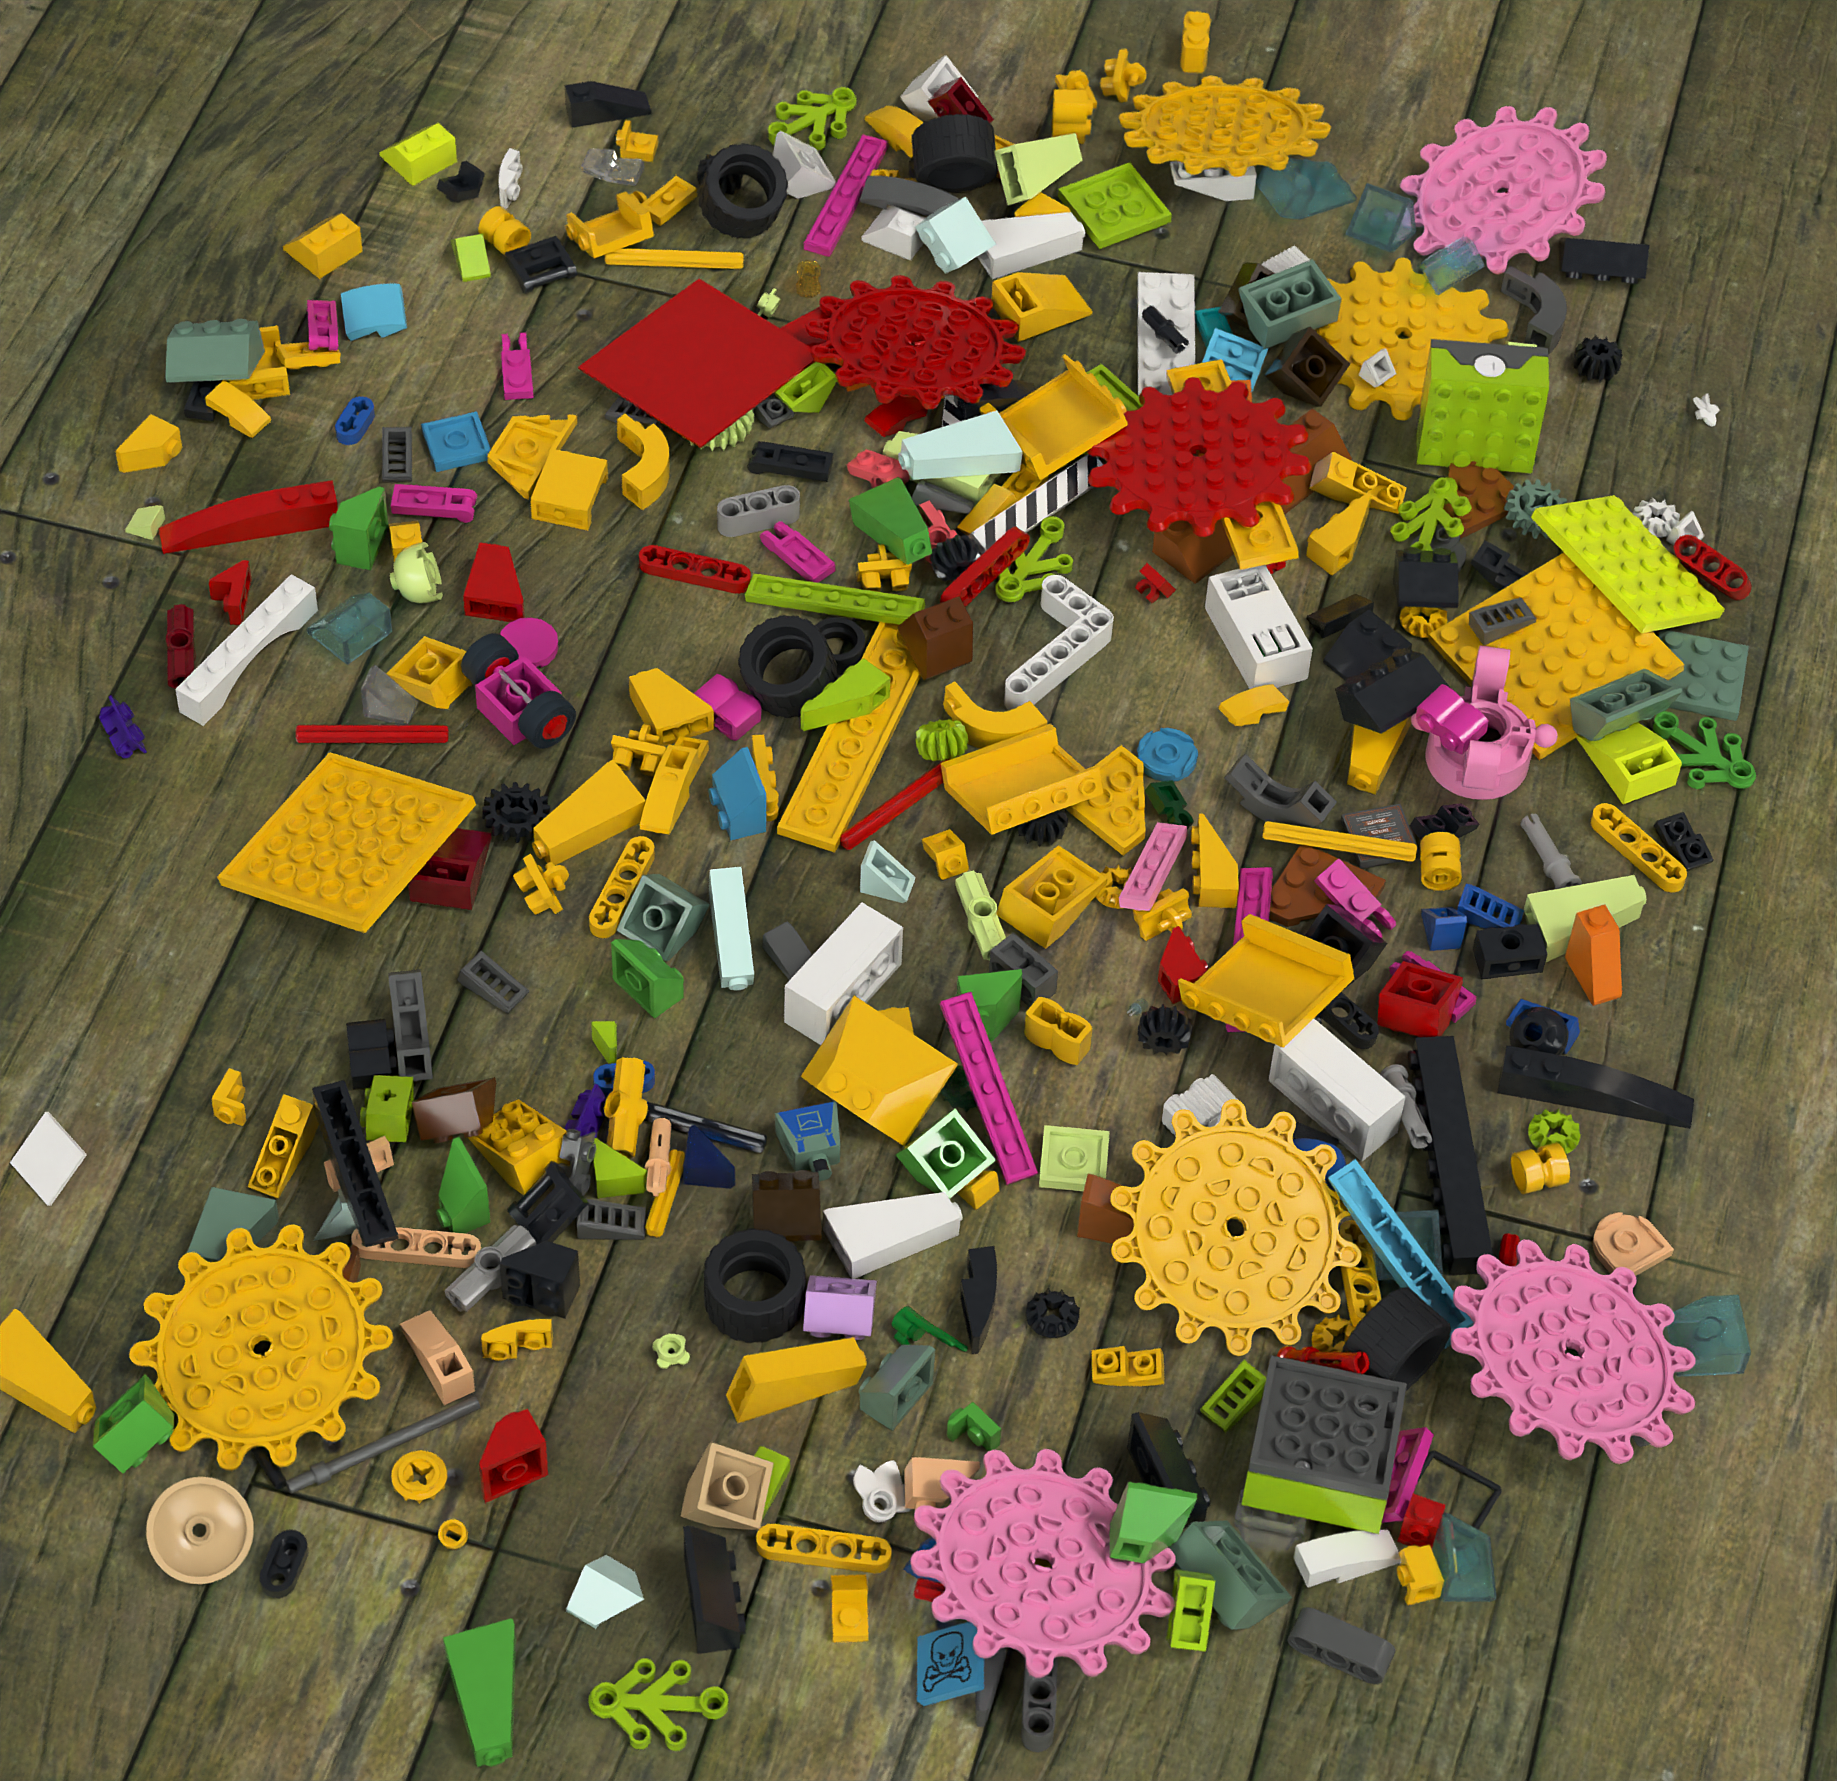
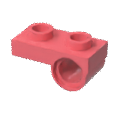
M868 449L860 452L857 457L846 464L849 474L870 481L872 488L897 477L902 479L904 485L909 481V473L901 468L899 460Z
M930 500L919 504V513L928 527L932 549L937 547V543H942L946 541V538L951 539L957 535L955 530H950L942 512L936 510ZM931 554L924 557L927 562L931 563Z

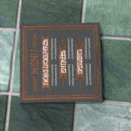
M1401 804L1341 815V824L1345 833L1416 844ZM1417 846L1416 858L1419 857V852H1420L1419 849H1418V846ZM1353 853L1357 865L1361 869L1402 861Z

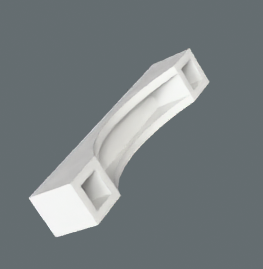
M291 574L175 689L179 712L204 726L223 707L237 679L252 659L280 635L299 630L318 611L315 587Z

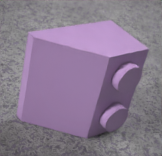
M810 1275L806 1290L803 1331H810L811 1335L815 1337H829L831 1333L844 1334L845 1338L854 1337L855 1340H862L865 1336H871L877 1281Z

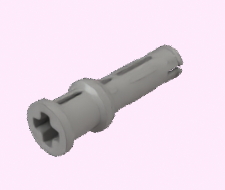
M1530 814L1534 821L1532 823L1528 815L1521 820L1520 825L1544 862L1543 871L1547 877L1552 879L1555 889L1581 885L1580 877L1574 875L1570 868V860L1565 855L1559 853L1541 823L1537 814Z
M1399 1064L1387 1066L1381 1071L1380 1075L1406 1096L1401 1120L1407 1130L1411 1144L1417 1149L1427 1147L1428 1144L1424 1136L1428 1143H1431L1432 1137L1416 1105L1415 1088L1407 1081V1070Z

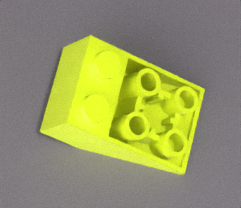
M1639 722L1631 724L1625 730H1617L1607 734L1603 739L1590 741L1581 735L1577 736V740L1622 804L1676 785L1682 765L1681 760L1665 739Z

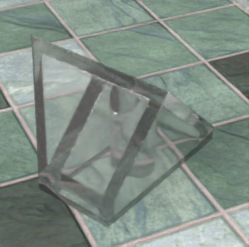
M376 665L371 666L361 687L364 717L397 725H409L419 702L391 679L385 671Z

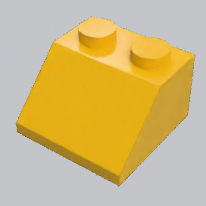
M343 213L324 219L283 245V250L317 278L321 279L363 252L360 227Z

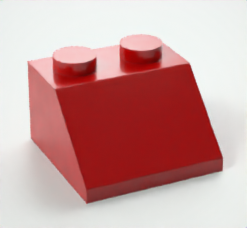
M1403 961L1379 993L1377 1024L1396 1032H1404L1418 1037L1442 1036L1450 1024L1463 983V977Z
M528 1408L505 1415L500 1421L496 1422L479 1462L482 1498L485 1503L548 1475L546 1441Z

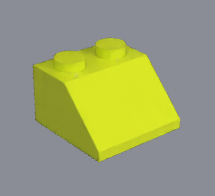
M436 123L380 151V157L414 186L457 162L455 137L441 124Z

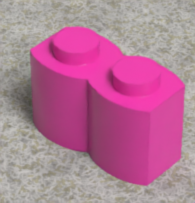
M716 674L693 693L712 707L714 710L715 727L733 741H737L761 721L762 707L760 702L753 695L739 691L737 684L730 678Z
M1443 684L1417 707L1416 712L1417 723L1422 730L1439 736L1441 743L1446 749L1461 755L1468 750L1470 740L1478 741L1487 732L1489 720L1484 714L1471 704L1466 703L1454 690Z

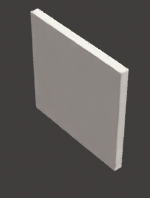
M45 1112L10 1163L48 1206H51L87 1154L49 1112Z

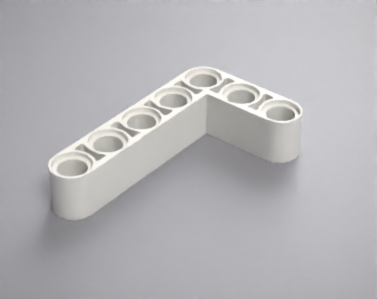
M1050 575L1043 580L1041 607L1046 613L1066 626L1067 629L1006 679L1004 704L1008 710L1015 709L1028 701H1031L1033 705L1036 704L1111 641L1114 618L1112 612L1060 575Z

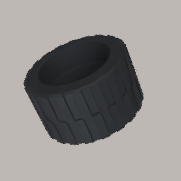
M967 114L945 115L930 119L914 130L911 138L915 179L917 182L947 193H961L983 187L996 177L998 165L994 153L996 150L994 128L987 120Z
M748 143L733 144L721 149L711 159L698 190V203L704 218L720 233L733 238H751L768 230L776 220L787 196V174L781 166V162L768 150H764L757 145H749ZM729 174L747 175L762 186L767 197V203L752 209L736 206L723 195L718 181Z
M781 615L776 618H769L760 625L758 624L746 636L739 651L738 665L751 695L760 702L762 709L776 717H801L800 711L802 706L808 700H813L827 684L834 683L838 678L836 660L821 630L813 625L811 621L806 618L802 619L799 616ZM792 649H803L814 654L810 668L799 679L791 683L779 685L763 680L767 665L778 654Z
M765 1229L740 1230L733 1232L728 1237L722 1238L710 1250V1255L705 1261L704 1305L712 1324H715L721 1333L730 1336L734 1340L745 1341V1343L768 1342L790 1331L795 1326L797 1320L800 1319L805 1305L806 1273L801 1253L797 1251V1247L792 1242L786 1240V1237ZM758 1270L778 1277L785 1287L780 1293L770 1299L746 1301L733 1296L725 1289L724 1285L739 1273Z
M1399 1288L1389 1293L1367 1312L1349 1335L1342 1352H1365L1369 1358V1368L1364 1375L1407 1383V1391L1437 1360L1449 1340L1451 1326L1450 1323L1410 1288Z

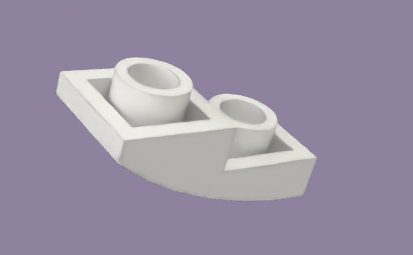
M511 148L507 151L499 171L500 206L505 209L508 208L512 201L518 198L520 186L517 180L520 178L523 169L522 164H520V152Z

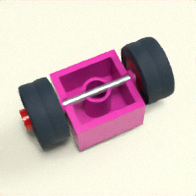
M497 633L485 635L474 642L466 651L461 662V670L475 685L477 709L513 745L527 738L535 747L544 749L557 744L569 733L576 720L574 707L562 696V692L525 655L519 658L517 650L502 635Z

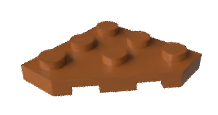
M1471 461L1468 466L1462 468L1455 466L1454 463H1450L1448 477L1456 481L1458 486L1457 495L1459 497H1467L1472 507L1468 514L1457 516L1449 503L1444 504L1443 509L1452 518H1459L1464 526L1460 539L1506 517L1509 512L1504 510L1507 502L1506 498L1510 490L1514 488L1497 469L1475 466V461Z
M1300 845L1272 888L1269 919L1286 927L1299 925L1301 920L1317 918L1326 904L1336 905L1314 880L1339 858L1317 848ZM1341 860L1372 895L1378 899L1385 887L1386 880Z

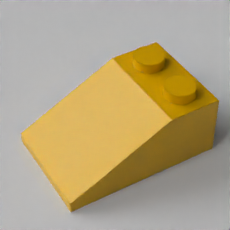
M1058 845L1004 888L997 916L1046 949L1069 929L1105 886L1108 878Z

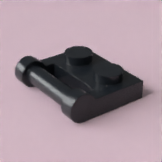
M557 236L505 252V261L517 278L524 294L533 292L535 287L565 277L568 279L577 277L576 266ZM559 264H561V266H562V267H559V268H556V269H553V270H550V271H547V272H544V273H541V274H538V275L529 277V274H532V273H535V272H538V271H541V270H544V269H547V268H550V267H553V266H556V265H559Z
M554 1161L548 1163L544 1168L545 1173L518 1202L514 1201L507 1208L508 1213L517 1224L529 1231L536 1241V1245L544 1241L553 1243L589 1204L586 1198L565 1175L566 1173L563 1168ZM555 1183L557 1186L529 1215L528 1210Z

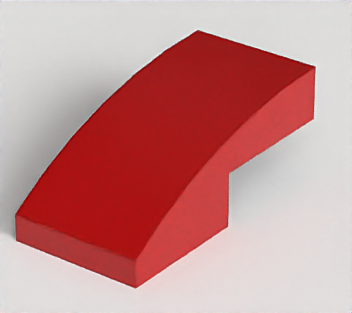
M899 395L890 403H883L865 417L864 422L881 436L886 437L896 434L898 431H903L906 422L925 417L928 409L922 407L920 401L914 396L906 398Z

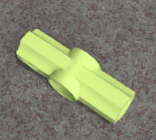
M974 870L964 872L962 876L955 880V886L968 918V929L974 934L983 959L990 961V950L1006 938L997 916V904L990 897L981 873H976Z

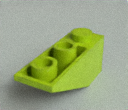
M864 658L856 665L849 666L840 678L834 683L827 684L813 700H808L802 706L800 711L801 730L807 731L870 714L890 697V677Z

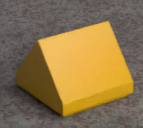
M982 1171L957 1193L977 1210L1000 1192L998 1175L995 1171Z

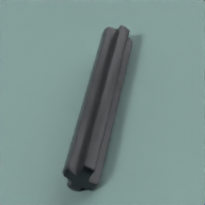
M647 1102L648 1110L644 1121L653 1123L657 1118H666L671 1122V1128L758 1153H762L766 1147L767 1136L765 1134Z

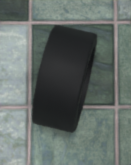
M831 617L821 620L815 625L821 630L826 640L830 638H843L854 645V648L847 653L833 654L837 663L838 675H843L849 666L856 665L861 660L865 652V635L862 628L854 621L846 618ZM808 651V657L812 663L814 654Z

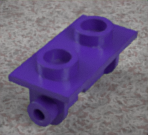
M110 695L109 699L112 705L105 706L100 710L99 719L106 733L111 736L109 739L116 754L122 758H129L137 748L144 754L147 753L142 743V740L145 739L144 734L131 720L134 717L133 712L125 702L120 704Z
M594 1084L592 1091L585 1090L584 1093L579 1094L571 1113L573 1119L578 1120H568L564 1128L565 1130L580 1131V1137L595 1132V1138H597V1133L605 1118L604 1105L607 1099L598 1084Z

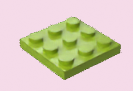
M1130 162L1058 189L1059 199L1065 206L1070 208V212L1075 219L1083 224L1085 232L1099 249L1171 222L1172 214Z

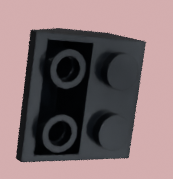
M544 1241L501 1259L499 1265L503 1299L515 1306L524 1305L536 1309L546 1316L566 1318L580 1288L577 1250Z

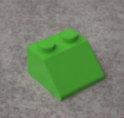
M384 487L374 488L341 502L337 513L331 515L329 530L333 531L331 548L335 551L337 564L366 570L372 569L389 528Z
M615 939L611 942L613 980L654 1019L684 998V978L676 968L669 967L656 949H650L641 940Z
M1022 969L958 976L956 996L972 992L989 1041H994L1020 1010Z
M956 1109L942 1115L895 1154L917 1182L934 1193L945 1192L949 1199L995 1161V1158Z
M147 1375L141 1377L95 1420L93 1447L121 1473H124L131 1466L133 1468L138 1467L148 1456L147 1451L156 1443L159 1445L163 1444L174 1431V1413Z

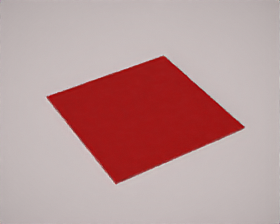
M699 278L578 366V369L701 448L815 361L811 354V347Z

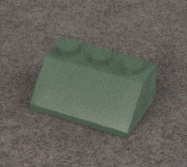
M1313 259L1239 287L1249 328L1264 349L1289 340L1293 333L1307 327H1312L1315 330L1338 320L1342 298Z
M236 319L232 322L210 320L205 323L192 324L190 321H184L176 324L167 337L166 382L249 379L265 352L258 321Z
M1642 669L1571 698L1573 730L1590 741L1603 739L1607 734L1617 730H1625L1631 724L1641 720H1649L1654 715L1666 711L1682 693L1681 687L1647 669Z
M1228 1520L1192 1522L1179 1537L1178 1541L1169 1548L1174 1552V1565L1177 1570L1208 1573L1215 1579L1212 1606L1217 1611L1219 1621L1232 1630L1252 1627L1292 1599L1291 1595Z

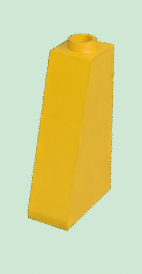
M1411 716L1382 734L1353 724L1347 785L1376 795L1412 723Z
M611 760L533 828L534 842H532V848L539 859L544 858L547 863L553 862L556 866L639 824L646 800L617 763Z
M14 1309L0 1325V1390L71 1432L76 1433L82 1424H87L94 1416L96 1405L92 1390L19 1310Z
M854 1337L746 1355L742 1358L726 1393V1397L737 1423L745 1422L857 1385L866 1368V1357L864 1352L859 1349Z

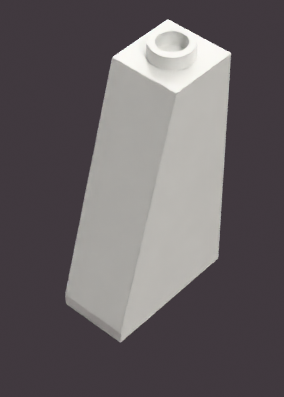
M1071 212L983 220V225L996 245L977 257L990 277L995 279L1081 251L1085 229L1080 221L1078 222Z
M941 1192L829 1208L823 1211V1230L851 1279H855L958 1236L960 1221L963 1217L956 1202L951 1203L947 1194Z

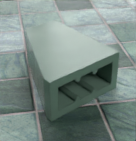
M212 1187L187 1253H198L208 1262L221 1260L227 1252L226 1238L236 1228H243L249 1231L253 1243L256 1245L278 1222L279 1214L276 1200Z

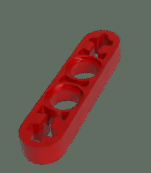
M1018 527L1009 529L944 590L940 603L960 596L966 607L1026 550L1029 545L1030 536Z
M657 545L645 546L639 552L640 570L649 575L736 594L746 592L751 581L750 569L739 563ZM682 562L686 563L688 567L683 570H677L673 565ZM705 569H713L717 573L713 576H705L701 572Z

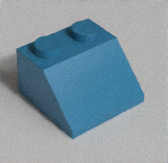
M744 747L712 774V788H708L712 806H717L719 812H717L719 825L722 830H727L730 840L766 832V791L748 747Z

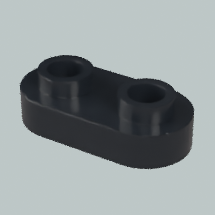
M285 1530L279 1533L272 1542L259 1575L263 1592L271 1598L288 1596L297 1584L309 1552L306 1537L301 1532ZM289 1549L296 1550V1553L293 1555L285 1554ZM278 1579L284 1580V1583L281 1585H273V1582Z

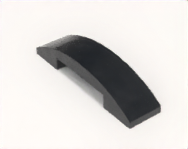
M1486 540L1471 561L1474 568L1499 591L1529 574L1507 562L1510 554Z

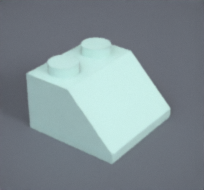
M966 197L936 210L915 226L921 241L927 245L934 256L936 264L945 274L963 266L996 245Z

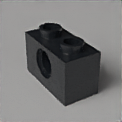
M1518 924L1513 927L1504 928L1489 927L1477 930L1473 952L1481 980L1543 973L1547 951L1539 924Z

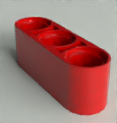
M1683 535L1676 540L1674 552L1679 562L1685 568L1731 599L1742 600L1750 594L1752 585L1746 572L1741 567L1693 535ZM1696 547L1694 554L1683 556L1686 548ZM1713 562L1720 564L1716 571H1706L1709 564ZM1734 579H1743L1742 585L1738 588L1729 587Z

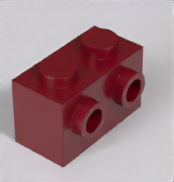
M962 77L942 85L927 101L938 117L967 114L981 117L990 123L994 120Z

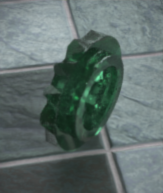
M962 1065L955 1068L942 1088L941 1093L943 1101H948L953 1109L959 1107L967 1112L970 1108H977L972 1091H967L965 1094L960 1095L961 1087L965 1088L969 1085Z

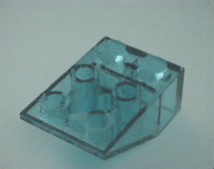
M1289 157L1285 169L1273 170L1264 166L1256 178L1257 186L1279 216L1283 218L1304 219L1357 200L1350 190V185L1338 174L1337 168L1327 161L1316 162L1309 159L1300 160Z

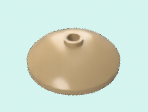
M209 1477L184 1479L167 1488L153 1504L146 1525L148 1547L158 1566L173 1578L192 1584L215 1582L235 1571L246 1558L254 1533L252 1514L242 1495L229 1484ZM197 1523H201L206 1527V1533L202 1537H196L192 1532L193 1526Z

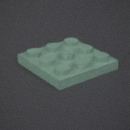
M1659 630L1658 637L1684 663V671L1668 680L1680 686L1682 693L1669 708L1737 721L1749 646L1670 630Z

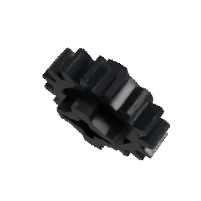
M513 782L512 788L501 784L500 792L492 789L490 797H485L482 819H485V827L492 828L493 836H497L500 833L503 834V841L514 837L515 842L519 843L520 837L524 836L528 841H531L532 833H534L533 828L550 814L547 796L540 797L541 790L539 788L533 791L529 790L530 784L528 783L523 788L518 787L517 782ZM533 809L536 810V815L533 814Z

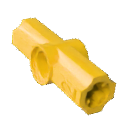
M622 1057L616 1060L613 1091L610 1092L605 1101L604 1114L607 1118H610L607 1145L628 1159H631L636 1154L638 1127L644 1121L648 1110L647 1101L642 1098L646 1065L643 1064V1060L638 1058Z

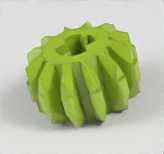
M939 719L935 722L929 721L928 724L921 725L919 730L916 731V748H918L919 755L925 760L931 759L935 762L937 760L953 759L956 756H962L965 750L968 749V735L965 731V726L960 721H952L951 719Z

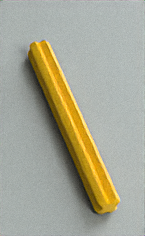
M621 248L605 254V263L607 265L742 269L744 255L741 252Z
M1266 821L1263 828V838L1265 840L1413 862L1417 853V845L1408 842Z

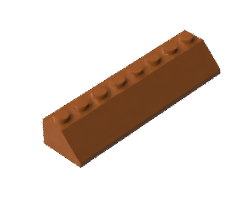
M1313 408L1291 424L1303 425L1308 432V440L1303 444L1292 447L1290 451L1306 456L1311 463L1312 469L1306 475H1292L1282 481L1290 486L1294 493L1292 503L1281 505L1284 515L1315 492L1309 487L1315 464L1332 452L1352 461L1335 425ZM1221 519L1215 524V532L1208 537L1195 535L1192 525L1183 520L1173 522L1163 532H1154L1152 552L1194 584L1198 583L1234 555Z

